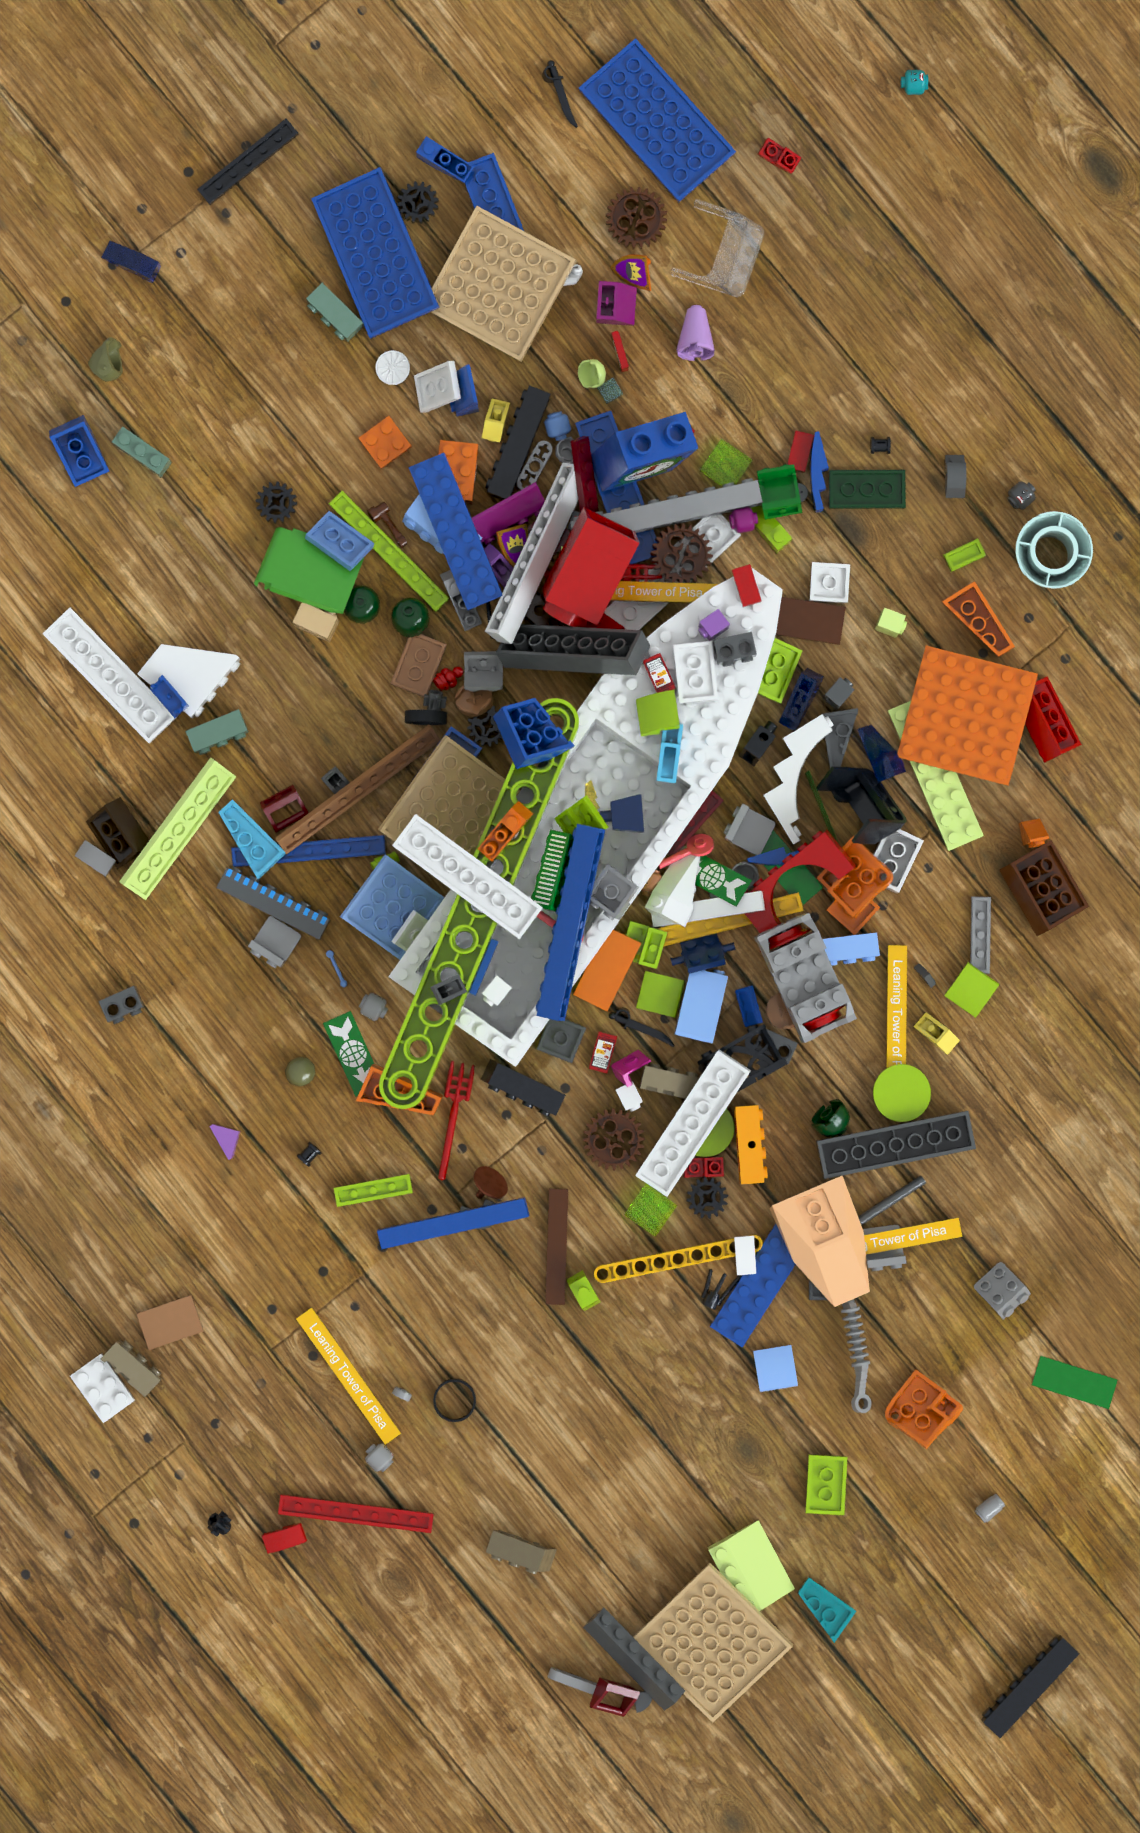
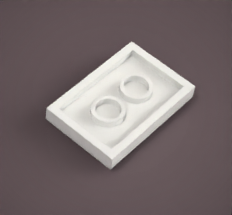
M447 361L414 375L420 413H427L461 399L455 361Z
M712 641L673 645L679 704L718 700Z
M101 1353L70 1377L104 1423L135 1401V1399L107 1361L104 1363L101 1360L103 1357Z

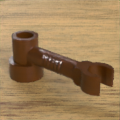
M385 502L368 509L367 513L374 523L383 520L400 548L407 545V540L387 514L390 509Z

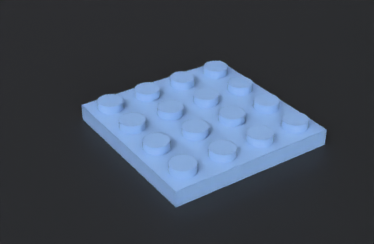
M385 854L340 917L401 960L406 951L391 941L406 919L414 910L429 920L445 897Z

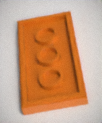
M613 929L586 967L573 995L608 1012L641 942Z

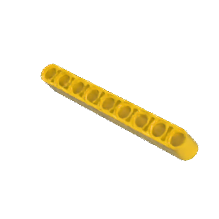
M745 1235L754 1236V1238L758 1239L759 1244L755 1248V1252L762 1248V1240L758 1235ZM734 1238L602 1264L595 1268L594 1277L598 1282L606 1283L736 1256L735 1252H731L729 1249L730 1244L734 1242ZM715 1245L721 1248V1253L718 1256H713L710 1253L711 1248ZM696 1249L702 1251V1257L699 1260H694L691 1256L692 1252ZM676 1253L683 1255V1261L680 1264L673 1262V1256ZM657 1257H662L665 1261L664 1265L660 1268L654 1266V1259ZM643 1261L646 1264L645 1269L637 1271L635 1269L636 1262ZM618 1265L626 1266L627 1272L624 1275L616 1273ZM599 1269H606L608 1271V1276L605 1279L598 1278L597 1272Z

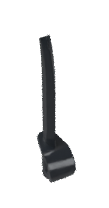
M550 60L542 73V78L547 83H554L565 117L577 128L578 125L572 115L561 82L563 76H559L557 68L554 66L555 62ZM549 69L552 78L547 76L546 70Z
M622 1007L616 1013H609L610 1019H615V1021L625 1025L624 1029L628 1026L657 1038L672 1047L675 1046L664 1033L630 1019L631 1014L627 1008ZM624 1011L628 1014V1018L618 1013Z

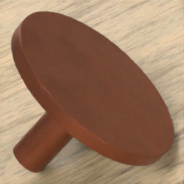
M481 1166L476 1169L473 1178L479 1189L476 1193L478 1199H482L484 1195L493 1199H501L507 1194V1183L498 1171L487 1166Z

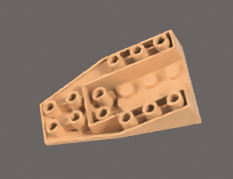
M843 1176L774 1204L769 1208L793 1262L833 1307L870 1292L864 1232Z

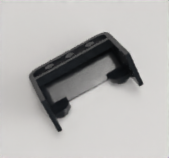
M832 766L816 787L817 791H831L834 799L840 803H849L864 824L851 840L853 843L876 844L901 829L907 822L906 817L877 775L867 768Z

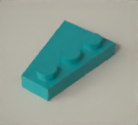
M808 1577L799 1589L798 1594L835 1643L856 1613V1610Z

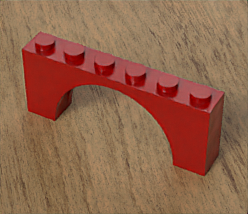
M828 830L825 832L818 831L812 836L813 841L810 844L806 842L797 848L799 852L795 856L790 854L782 860L784 864L780 868L775 866L767 872L769 876L765 880L760 878L752 884L755 888L750 892L763 891L765 910L745 913V915L759 933L781 924L774 909L773 893L778 879L784 872L799 865H815L830 871L840 880L855 868L856 864Z

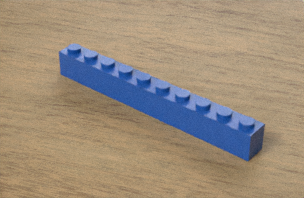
M577 824L573 831L574 841L568 854L570 858L569 865L564 872L566 879L560 891L562 898L556 910L557 921L552 929L553 940L548 948L549 959L544 966L545 978L540 985L541 996L536 1004V1016L556 1021H565L605 829Z

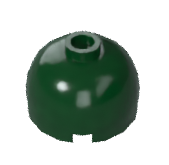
M358 585L353 587L344 610L345 615L350 621L365 624L371 622L377 617L380 610L378 594L368 586Z
M416 598L400 600L393 607L391 614L394 629L405 637L419 636L429 625L428 609L423 602Z
M839 1099L829 1101L831 1105L827 1108L823 1105L811 1120L814 1123L811 1124L812 1127L819 1134L826 1137L844 1134L850 1120L848 1109Z

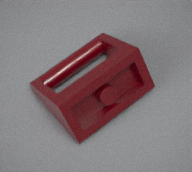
M294 785L260 802L265 815L276 833L299 821L309 813ZM297 799L302 810L275 824L270 813Z
M599 1677L590 1702V1708L624 1717L637 1701L640 1692L632 1686ZM608 1692L624 1696L620 1708L601 1703V1701Z

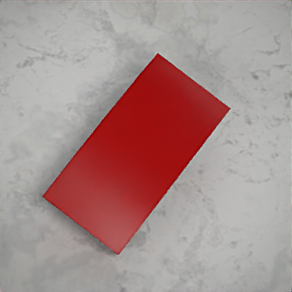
M769 137L766 138L757 153L761 158L790 174L793 173L802 158L787 147L783 148Z
M723 1157L693 1158L684 1171L683 1178L724 1176Z
M301 1523L284 1526L281 1530L267 1532L262 1535L268 1554L294 1547L307 1541Z

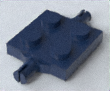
M717 933L680 942L681 956L670 959L672 966L683 963L690 974L726 965L725 952L736 949L734 942L722 945Z

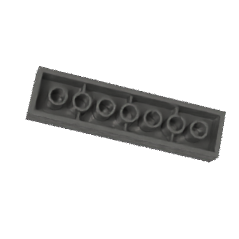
M521 624L513 643L501 642L496 654L504 668L637 675L650 648V644L642 630Z
M969 1111L816 1140L823 1179L976 1149Z

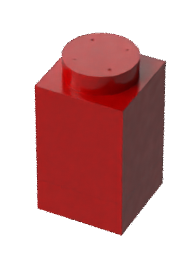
M583 507L542 587L546 600L543 610L555 619L572 627H585L588 621L598 625L639 545L635 531Z

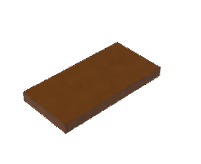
M782 597L776 635L840 645L846 607Z

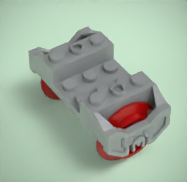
M804 913L787 920L786 923H781L754 937L792 1019L794 1028L797 1030L801 1043L811 1041L821 1034L857 1019L843 984L839 983L824 950L826 949L824 941L809 913ZM803 922L809 928H802L800 923ZM846 1006V1015L840 1017V1010Z

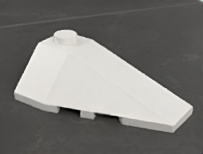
M690 854L670 864L652 891L645 906L652 915L683 927L686 926L694 907L693 897L696 892L695 882L699 870L700 856Z

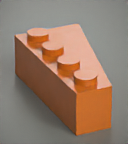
M975 581L942 601L998 658L1015 648Z
M376 1064L370 1067L356 1101L395 1108L389 1105L380 1093L379 1081L384 1070L383 1067ZM400 1077L395 1083V1088L399 1093L406 1094L410 1092L412 1082L405 1077ZM428 1088L424 1099L418 1105L405 1110L434 1115L443 1095Z

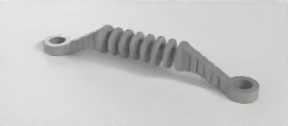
M854 1299L843 1303V1309H841V1313L848 1314L842 1318L844 1321H849L844 1328L851 1330L845 1333L846 1336H852V1339L848 1340L847 1343L853 1344V1346L848 1350L855 1352V1354L850 1356V1359H856V1362L851 1364L856 1375L855 1393L851 1406L857 1413H866L871 1408V1399L865 1394L867 1369L870 1360H864V1357L868 1356L869 1353L862 1352V1350L867 1348V1345H861V1342L865 1341L866 1338L859 1336L864 1333V1330L858 1329V1327L863 1325V1322L856 1321L862 1316L855 1314L856 1311L860 1310V1306H857ZM861 1398L864 1401V1407L862 1409L858 1405V1402Z

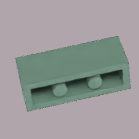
M323 283L306 298L307 307L314 314L316 312L322 316L320 320L327 327L331 325L336 330L334 334L341 341L345 339L349 342L364 327L363 322Z
M123 426L112 440L115 447L160 478L172 463L168 457Z
M238 709L186 731L194 753L203 755L210 752L211 747L217 745L220 748L227 745L228 740L235 738V741L246 737L245 734L249 731L241 711Z

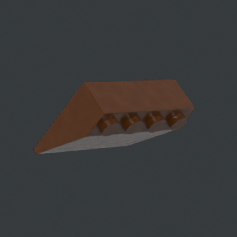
M1052 840L999 869L1036 936L1051 930L1089 907Z

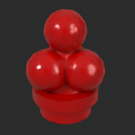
M458 666L454 667L452 671L449 668H444L441 670V673L436 674L433 681L439 691H446L457 685L456 678L462 677L464 671Z

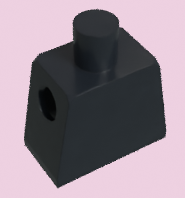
M768 721L764 727L760 725L741 751L739 757L755 767L776 737L773 733L778 727L771 721Z

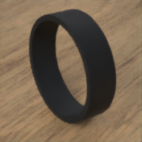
M406 710L405 723L414 725H446L447 712L437 710Z
M461 1379L446 1380L435 1391L433 1398L434 1408L437 1414L446 1421H463L472 1414L475 1408V1392L467 1382ZM449 1382H460L466 1385L473 1395L474 1403L471 1411L459 1419L445 1417L440 1413L436 1405L437 1392L443 1385Z

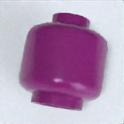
M750 507L734 509L732 514L729 515L731 530L734 529L736 533L753 531L755 524H758L757 513L753 512Z

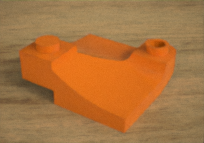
M853 836L842 848L856 864L855 868L840 880L830 871L824 869L817 879L847 912L856 918L880 892L884 891L891 884L893 873L864 844L853 843L851 841L855 837ZM883 874L887 876L885 880L881 878Z
M915 1370L888 1404L885 1418L894 1428L901 1430L922 1447L928 1449L933 1441L956 1420L964 1409L962 1404L949 1396L944 1389L918 1370ZM898 1414L899 1416L897 1419H893L892 1415Z

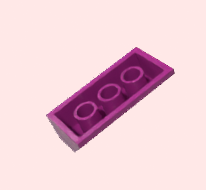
M536 482L472 517L476 530L482 537V544L488 545L495 541L494 537L497 536V531L514 527L517 524H526L529 522L528 518L533 515L538 517L545 500Z

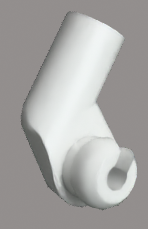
M574 265L563 286L575 285L583 274L580 265Z

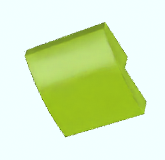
M675 690L654 693L636 699L641 736L660 734V731L680 728Z
M587 795L554 818L564 833L572 835L577 824L605 830L609 828Z
M630 920L626 935L641 942L633 962L657 969L667 932Z
M968 962L944 996L976 1018L998 988L999 983Z
M645 971L636 1008L676 1018L685 981Z

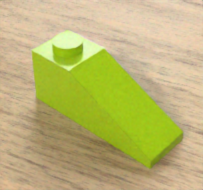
M762 505L751 507L758 517V524H755V529L777 554L792 541V537L775 518H764Z

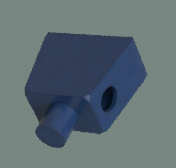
M641 794L611 801V810L599 811L605 822H612V830L644 833Z

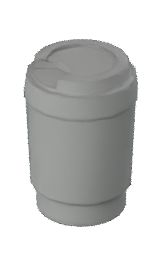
M995 1493L977 1506L975 1513L979 1515L984 1523L989 1522L1002 1510L1005 1504Z

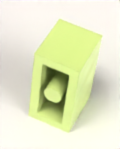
M884 607L875 630L896 638L899 634L902 635L906 628L907 621H904L906 616Z

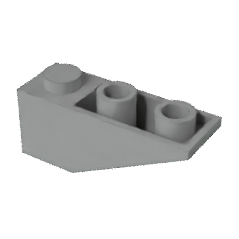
M451 570L440 574L464 631L482 624L476 608L467 610Z

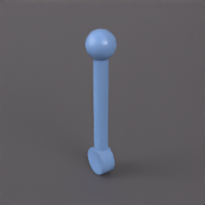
M329 950L326 952V956L330 958L341 981V987H346L348 983L344 980L333 957L334 952Z

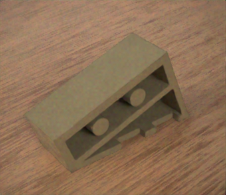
M649 1063V1066H644L639 1088L686 1099L699 1078H697L698 1074L687 1071L686 1075L679 1074V1069L668 1067L666 1071L660 1069V1065Z
M120 1339L103 1355L101 1360L104 1363L107 1361L117 1374L120 1373L132 1387L146 1397L163 1379L160 1376L162 1373L154 1366L151 1368L146 1363L148 1360L141 1353L136 1354L132 1350L133 1346L127 1340L122 1341Z

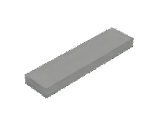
M971 897L970 964L983 973L990 974L991 897Z

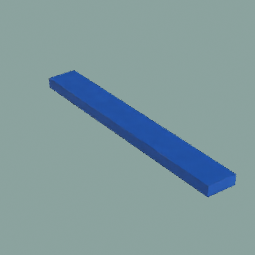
M384 835L307 841L288 854H285L276 864L385 855ZM239 847L231 848L233 866H249Z
M522 1197L378 1229L377 1234L381 1249L522 1219L530 1215L526 1199Z

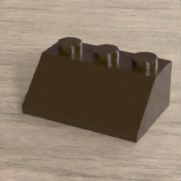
M121 797L104 805L86 821L106 853L116 860L114 865L117 869L136 858L149 842L148 837Z

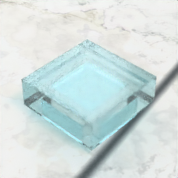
M614 377L597 388L606 404L623 395Z

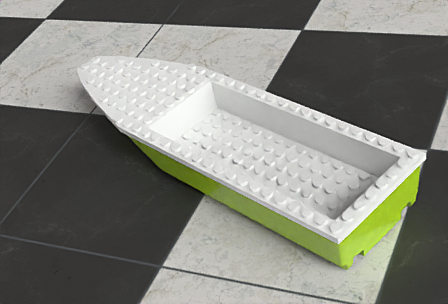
M752 568L762 602L742 607L734 577H731L711 588L647 637L650 648L644 660L661 653L676 687L675 697L679 723H683L676 783L656 781L662 731H660V734L641 736L636 699L657 693L644 663H642L637 675L604 674L577 711L579 727L573 742L575 746L570 749L513 885L531 898L550 829L563 832L554 819L586 795L599 812L611 810V801L641 794L644 833L612 830V822H606L609 828L605 830L595 876L596 881L608 864L639 886V889L629 902L630 905L730 765L759 691L773 645L783 589ZM719 609L730 623L728 630L715 639L752 632L757 655L753 657V661L742 663L741 660L734 661V665L723 667L722 664H717L712 640L718 700L679 704L673 645L709 641L707 638L704 639L699 633V622ZM743 643L739 646V649L743 653H748L750 646ZM727 647L720 650L723 657L731 655V651ZM549 760L541 762L538 768L545 767ZM522 788L516 797L521 803L527 804L533 800L534 794L531 789ZM499 860L488 862V868L498 875L502 873L503 864ZM451 889L388 976L413 995L416 994L457 896V893ZM471 904V907L474 911L481 912ZM590 904L572 987L620 921L615 918L614 920L609 919L603 914L605 912L600 907L596 909ZM544 909L541 910L545 914L550 916L552 919L557 921L556 912ZM538 917L534 919L520 940L497 924L491 940L494 939L499 943L476 996L470 994V992L468 993L456 1021L458 1027L515 1067L549 1021L548 1018L536 1016V1004L541 996L540 985L545 978L544 966L549 959L548 948L553 940V928ZM461 932L456 937V944L460 948H469L473 943V937L468 932ZM453 968L444 969L441 973V980L445 981L458 975L457 971ZM498 976L512 989L498 1006L493 1004L491 1007L483 1000L485 996L482 992ZM429 1005L440 1014H443L442 1008L439 1005Z

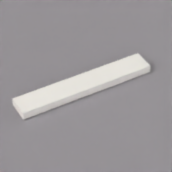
M763 891L744 893L737 907L721 898L694 901L693 911L688 922L764 911ZM652 915L654 928L675 925V923Z

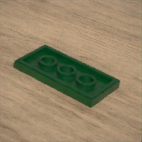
M829 470V509L906 508L905 470Z

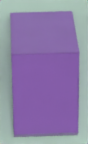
M212 1124L209 1127L228 1160L232 1159L241 1131Z

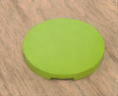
M898 1064L886 1068L879 1074L873 1086V1099L877 1109L886 1118L897 1122H907L918 1118L927 1109L931 1098V1088L926 1076L919 1069L911 1065Z
M727 1108L697 1151L696 1156H715L724 1151L732 1141L734 1122Z

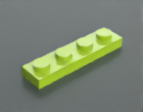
M410 1174L334 1188L337 1207L413 1193Z

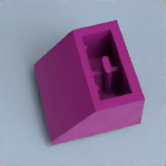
M599 281L596 323L634 326L637 287L619 282Z

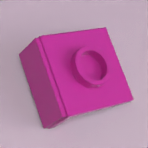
M637 1050L613 1063L611 1067L615 1077L625 1086L630 1087L633 1083L629 1074L650 1063L651 1060L641 1051Z

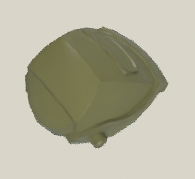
M109 337L92 354L88 362L94 375L105 382L116 380L123 372L119 348L122 345L115 338Z

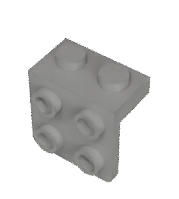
M496 651L464 652L465 690L476 692L479 690L497 691L503 689V664Z
M742 804L741 807L737 806L732 815L735 818L732 825L728 823L724 834H726L725 840L754 855H759L775 827V822L749 809V806Z
M270 916L255 939L251 940L248 947L251 948L250 953L260 958L262 955L267 958L266 963L275 969L277 966L282 968L301 939V935L278 919Z
M899 1225L866 1228L863 1229L864 1235L900 1229ZM903 1248L866 1255L867 1268H871V1271L883 1270V1266H890L891 1269L902 1268V1264H906Z
M1002 1262L997 1263L974 1285V1289L1002 1319L1012 1315L1014 1309L1026 1302L1031 1294L1027 1287Z

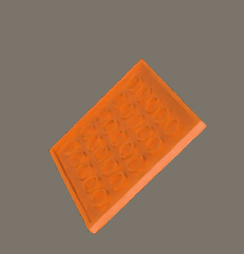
M926 645L897 757L1009 786L1038 674Z

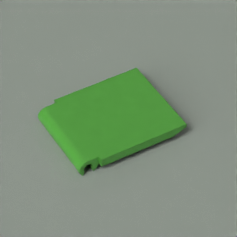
M277 527L254 581L255 586L257 587L258 583L262 582L265 584V590L270 588L269 591L331 613L343 614L364 558L349 571L306 540V532L295 528L291 531Z

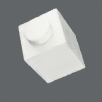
M496 976L482 992L485 996L483 1000L491 1007L493 1004L498 1006L512 987Z
M634 1083L630 1087L624 1085L616 1089L625 1110L629 1109L632 1112L641 1107L640 1103L643 1101Z

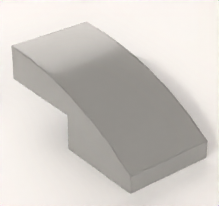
M86 840L75 854L78 859L104 876H107L116 862L115 859Z

